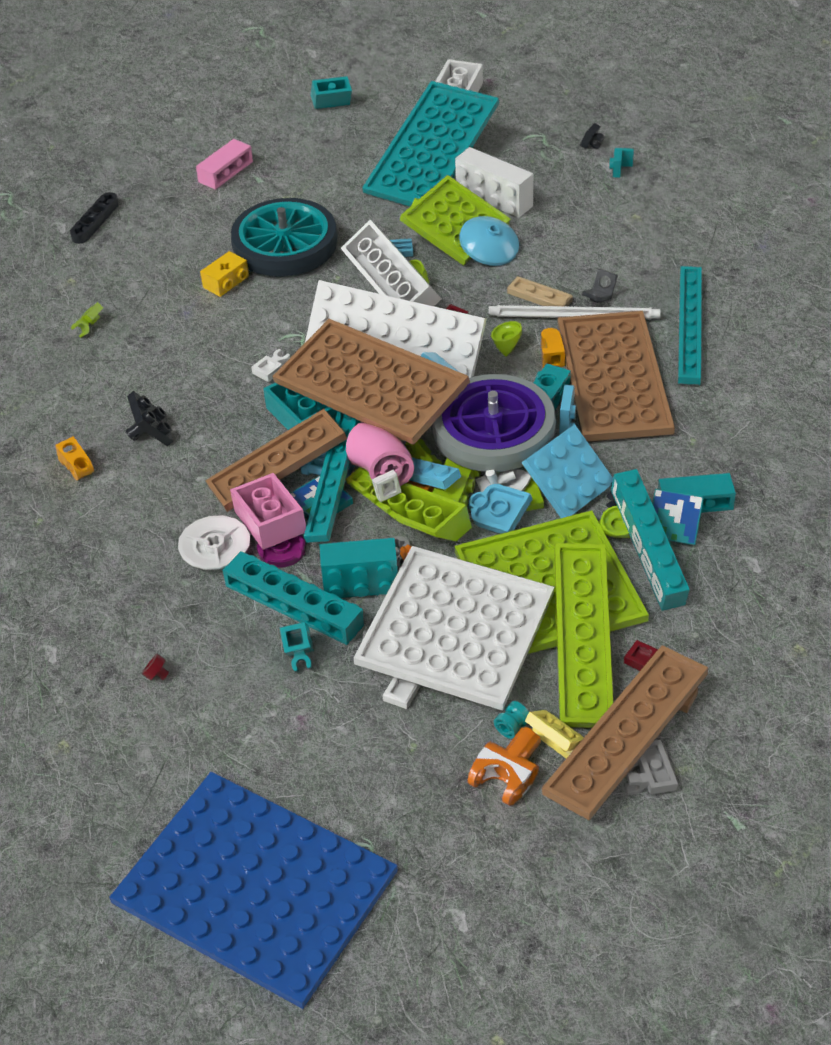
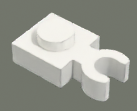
M278 349L273 353V357L270 358L266 355L252 366V374L267 382L273 379L272 376L290 359V354L282 357V350Z

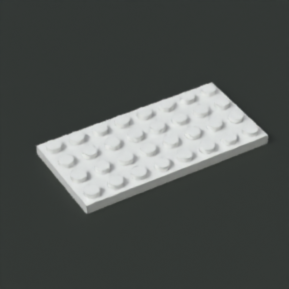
M319 280L305 342L328 319H332L419 356L423 352H435L457 371L470 378L474 377L487 319Z

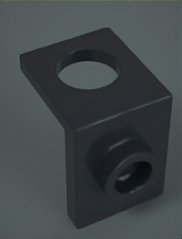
M598 269L593 289L583 291L582 296L588 297L590 301L596 303L612 299L618 275ZM603 276L609 277L611 281L608 288H603L600 284V279Z

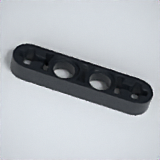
M107 192L102 194L70 229L73 243L82 244L87 242L119 206L116 193Z

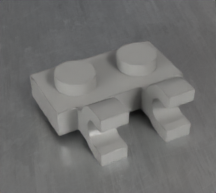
M655 740L631 769L633 770L636 766H639L642 773L627 774L628 783L625 784V789L628 796L638 794L644 788H648L650 795L677 790L678 782L661 740Z

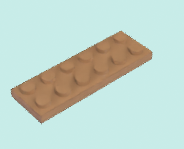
M323 409L205 481L228 512L234 508L230 489L272 473L281 480L346 440L347 437L344 431Z

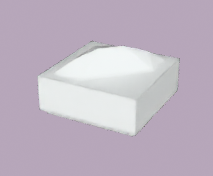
M394 470L372 479L376 497L380 502L402 493L397 473Z

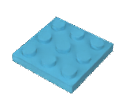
M575 424L521 462L560 518L572 516L610 487L613 482V477Z

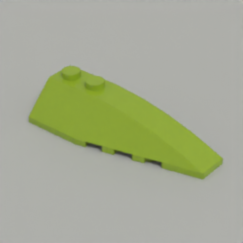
M359 467L346 478V482L399 523L438 538L458 541L472 528L467 506L463 503L408 483L400 486L402 493L380 502L376 497L373 482L367 470Z

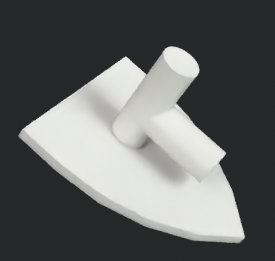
M513 469L501 472L487 470L486 475L475 480L481 492L492 484H500L524 491L532 477L524 470Z

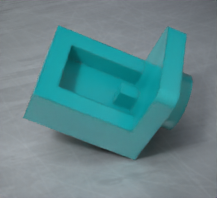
M615 148L614 158L610 157L609 169H613L612 177L620 178L621 167L633 166V148Z

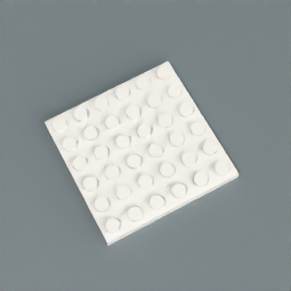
M412 546L354 656V664L503 711L553 597L554 587Z

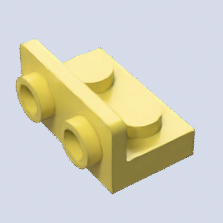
M547 710L529 712L525 722L533 727L532 730L543 742L565 758L572 753L584 738Z

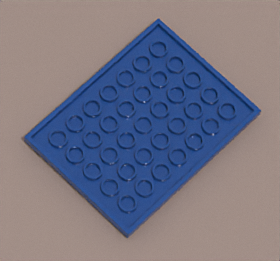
M210 772L109 898L111 903L303 1009L398 872V866Z

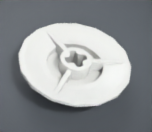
M223 515L208 516L194 521L184 529L179 537L178 550L182 559L193 567L204 570L222 569L240 551L247 552L250 547V534L246 526L235 518Z

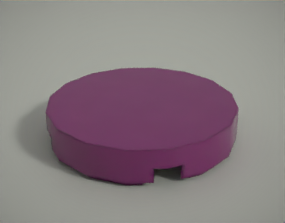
M302 534L264 550L257 543V552L260 560L277 568L294 565L302 559L306 549Z

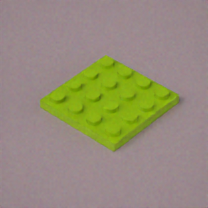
M447 175L403 212L399 220L464 266L471 259L463 250L459 240V234L464 223L474 217L489 216L509 225L511 219Z

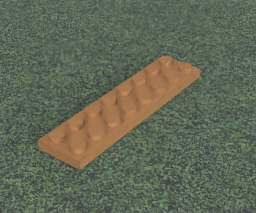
M662 645L542 787V795L590 820L708 675V667Z

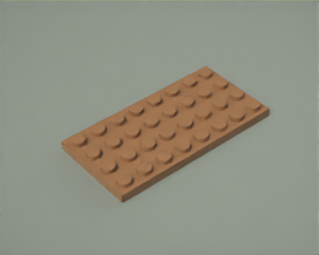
M643 311L558 317L557 325L565 349L567 370H571L570 385L575 387L574 404L576 405L580 432L586 441L674 434L673 419Z
M328 319L272 376L274 382L366 424L382 428L397 438L413 445L470 383L469 376L332 319Z

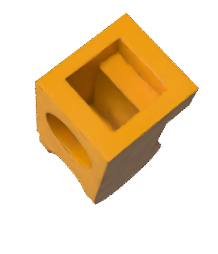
M555 328L544 329L541 332L542 367L544 368L546 363L557 367H565V349L559 330Z
M74 436L55 445L58 460L70 470L76 480L94 473L89 457ZM72 446V450L68 452L63 451L65 447Z

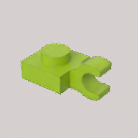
M96 302L72 324V330L76 327L81 328L80 338L88 334L89 323L93 325L101 317L98 314L103 309L100 303Z

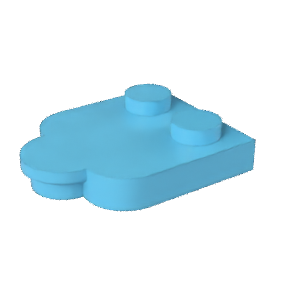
M564 385L560 408L559 435L575 424L572 423L576 412L574 385Z
M492 484L483 492L474 493L470 497L469 509L471 517L476 526L499 534L514 531L531 503L532 497L527 492L500 484Z

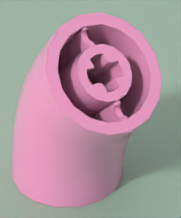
M359 423L353 427L346 442V453L349 461L353 465L367 470L371 479L394 470L397 473L400 486L407 483L413 475L414 464L404 444L396 436L382 428L366 423Z

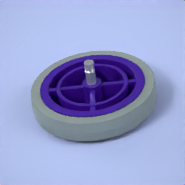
M485 374L470 377V383L432 424L437 447L448 459L460 466L486 472L487 470H494L495 472H501L522 467L523 464L521 462L552 441L556 419L551 399L534 383L511 375Z

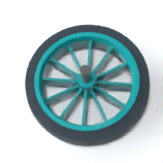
M278 198L258 203L241 213L231 228V245L234 254L247 260L249 270L268 276H291L311 271L325 263L333 255L337 247L338 232L333 215L322 205L306 199Z

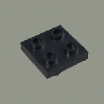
M135 391L131 392L127 398L135 423L125 430L128 437L136 441L146 432L165 446H169L174 440L171 435L172 429L166 420V412L160 406H154L146 396H140Z

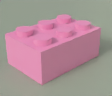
M274 473L230 489L235 513L263 550L305 533L306 523L303 509Z

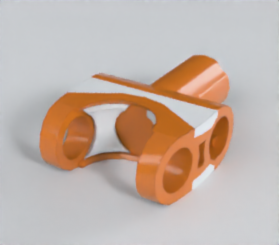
M525 727L518 731L506 748L492 741L488 742L478 754L470 769L468 784L477 787L480 783L483 784L489 779L502 780L508 785L504 791L502 802L509 806L514 805L528 791L537 777L539 766L528 759L541 743L540 737L531 728Z

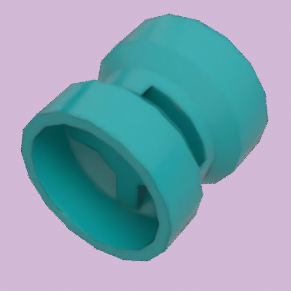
M512 701L506 706L505 712L500 713L494 719V726L504 737L513 739L520 730L519 728L528 724L525 720L529 711L521 703Z

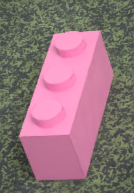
M232 139L196 166L198 182L215 190L253 162L251 146Z

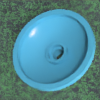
M479 216L469 219L464 223L459 234L463 250L472 259L482 264L491 266L507 264L516 257L519 250V240L514 230L505 222L494 217Z

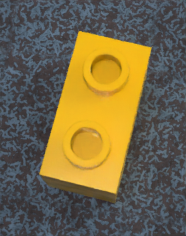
M230 251L200 271L203 288L219 297L249 277L247 260Z

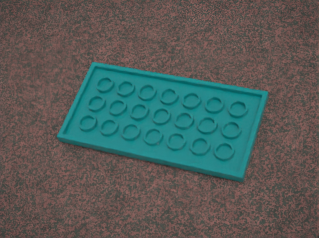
M430 81L363 185V193L411 206L414 198L420 199L447 175L454 178L456 175L455 158L469 147L472 148L500 104L499 98Z

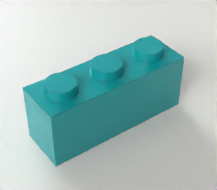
M730 473L658 479V489L704 497L701 513L734 510L736 492Z

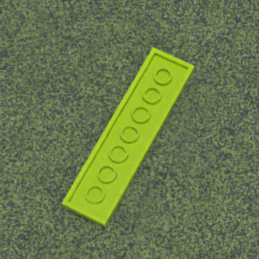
M555 543L559 720L569 727L593 728L613 704L606 545Z

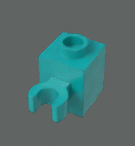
M303 622L281 627L280 633L284 653L289 657L294 656L291 662L292 669L298 672L297 665L301 660H305L307 668L311 669L312 661L306 655L307 652L314 651L309 626Z

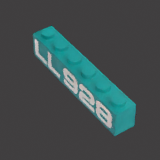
M633 469L614 474L611 487L612 495L661 611L686 605L690 589L638 470Z

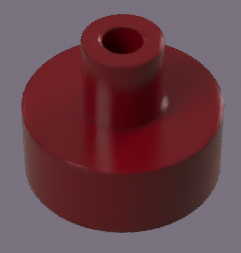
M158 653L155 654L141 674L149 680L153 679L155 675L164 680L169 674V671L162 667L166 659Z

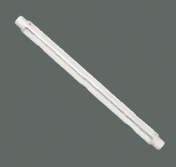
M489 306V316L558 318L643 311L645 319H660V309H652V307Z

